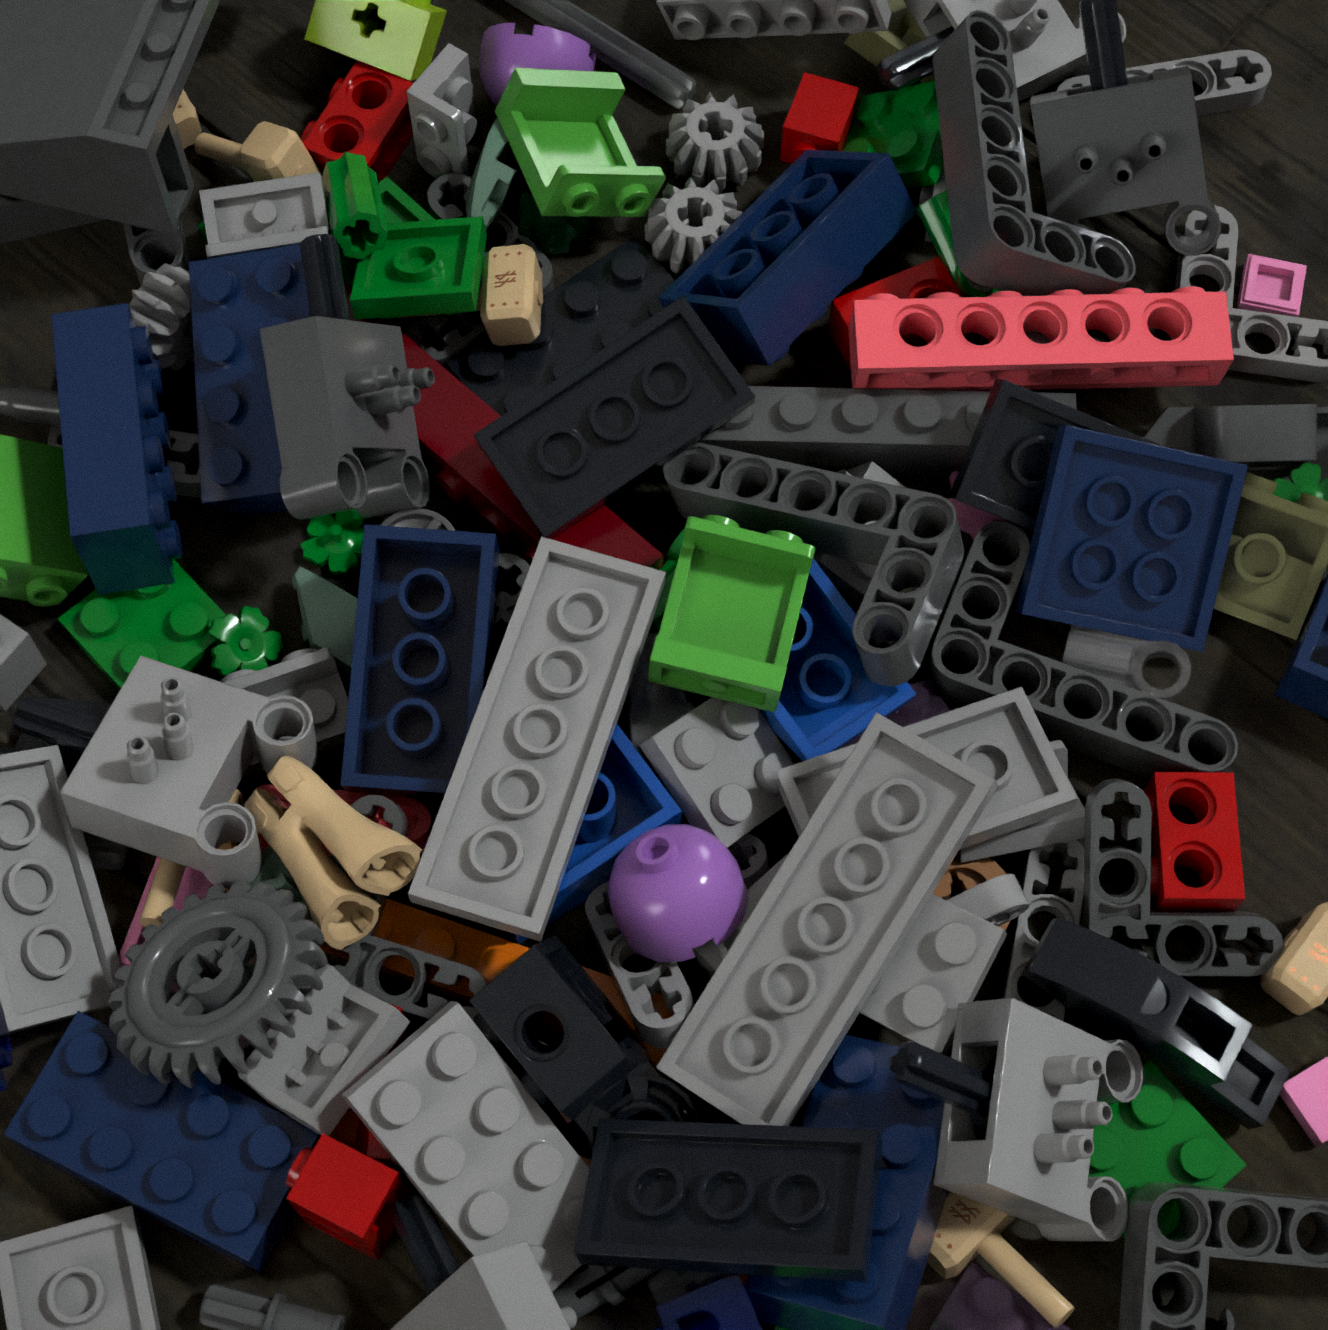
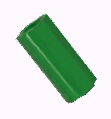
M345 152L337 160L326 163L322 177L331 234L335 236L337 243L343 249L344 256L365 260L372 252L384 249L388 237V227L376 172L369 168L365 156Z

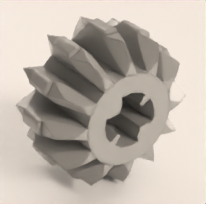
M709 92L704 104L701 105L687 98L686 104L683 107V113L672 114V119L669 122V138L666 139V155L669 157L670 162H674V172L678 180L691 176L696 183V187L701 188L706 183L709 184L715 180L719 187V194H721L726 182L729 181L742 188L747 180V173L757 172V168L761 164L764 131L762 130V125L756 123L753 106L738 109V103L734 94L725 102H716L711 92Z
M690 176L685 183L684 189L680 190L667 183L663 191V198H655L648 210V221L645 224V240L648 241V246H652L654 258L660 264L670 262V270L673 272L674 277H677L682 271L688 269L742 214V211L737 210V201L734 198L733 192L719 194V187L715 180L711 181L704 188L696 187V183Z
M165 263L158 268L156 273L147 272L144 275L143 285L138 290H131L133 299L129 308L136 327L147 326L153 350V360L159 359L163 369L170 368L179 371L185 366L187 361L194 363L190 272L181 267H173Z

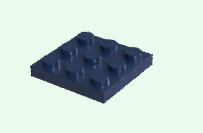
M1059 424L1015 612L1203 652L1248 465Z

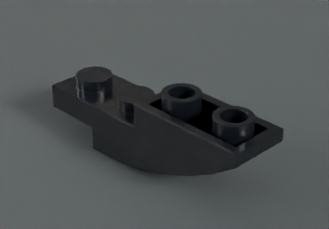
M1059 917L1051 920L1022 972L1024 976L1109 1040H1127L1137 1051L1142 1049L1248 1130L1264 1126L1291 1070L1247 1037L1253 1026L1251 1023L1191 982L1114 940Z

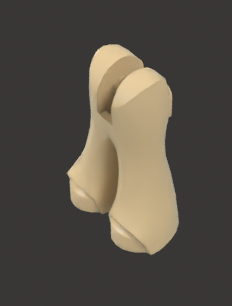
M282 756L270 770L267 777L289 801L290 807L263 789H255L244 803V807L254 817L257 832L273 848L288 869L304 903L309 907L312 921L318 925L324 934L325 942L335 949L343 950L345 946L365 937L378 921V908L381 905L364 890L389 896L391 892L406 886L414 878L420 862V852L422 849L400 833L371 821L353 809L310 767L291 756ZM323 843L327 847V849L334 855V857L339 861V863L350 876V878L331 859V857L326 852Z

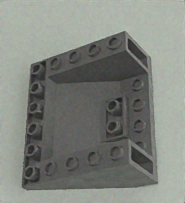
M0 0V194L175 235L195 185L173 112L220 0Z

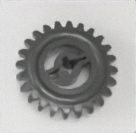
M237 881L232 884L228 892L222 884L211 886L208 889L206 898L200 900L196 893H193L184 899L183 909L177 911L173 907H169L162 912L163 923L160 926L150 924L141 932L146 939L142 945L130 946L125 956L131 964L120 967L115 974L113 981L119 988L113 990L110 994L108 1006L114 1011L109 1019V1029L117 1036V1049L126 1058L130 1059L132 1065L144 1075L152 1073L159 1082L168 1085L172 1082V1069L174 1075L183 1085L193 1088L195 1086L193 1072L197 1065L212 1083L219 1085L221 1083V1076L218 1068L221 1059L225 1057L239 1073L247 1074L248 1068L244 1061V1048L249 1045L265 1057L272 1059L273 1053L266 1037V1032L269 1029L280 1031L289 1038H295L294 1029L283 1014L287 1009H298L304 1014H312V1007L298 988L309 986L318 991L322 990V980L309 965L313 963L320 967H325L328 961L325 953L318 946L324 943V934L318 925L312 921L309 907L306 904L299 903L294 894L289 890L276 891L271 883L261 882L252 888L248 881ZM255 954H257V960L252 975V973L248 970V968L245 965L250 961V959ZM177 975V982L181 988L170 999L174 978Z

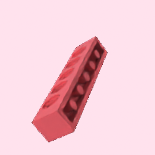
M1195 286L1182 287L1171 293H1144V291L1137 288H1123L1115 290L1110 294L1083 295L1078 290L1064 289L1045 296H1022L1015 291H999L987 297H960L952 292H939L926 298L899 299L893 294L882 293L871 295L864 300H854L848 326L852 388L991 391L996 379L1007 380L1028 390L1216 386L1220 384L1234 360L1226 291L1205 292L1203 288ZM1149 329L1163 330L1172 340H1160L1154 337ZM1029 331L1040 332L1049 339L1050 343L1039 344L1033 342L1025 333ZM1087 331H1101L1110 338L1111 342H1099L1093 339ZM966 333L980 334L988 340L989 344H972L963 335ZM915 334L925 339L928 344L921 347L911 346L901 336Z

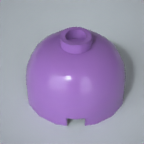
M501 23L490 26L483 33L479 57V73L485 93L495 106L498 105L515 68L594 71L596 54L589 55L591 46L586 41L568 32L534 24L532 35L514 34L515 23Z
M666 824L645 831L629 842L615 860L608 885L610 906L619 931L624 935L628 945L636 954L656 962H682L695 958L696 956L692 949L704 945L711 939H713L716 947L723 943L743 920L749 898L741 869L731 852L715 835L688 824Z

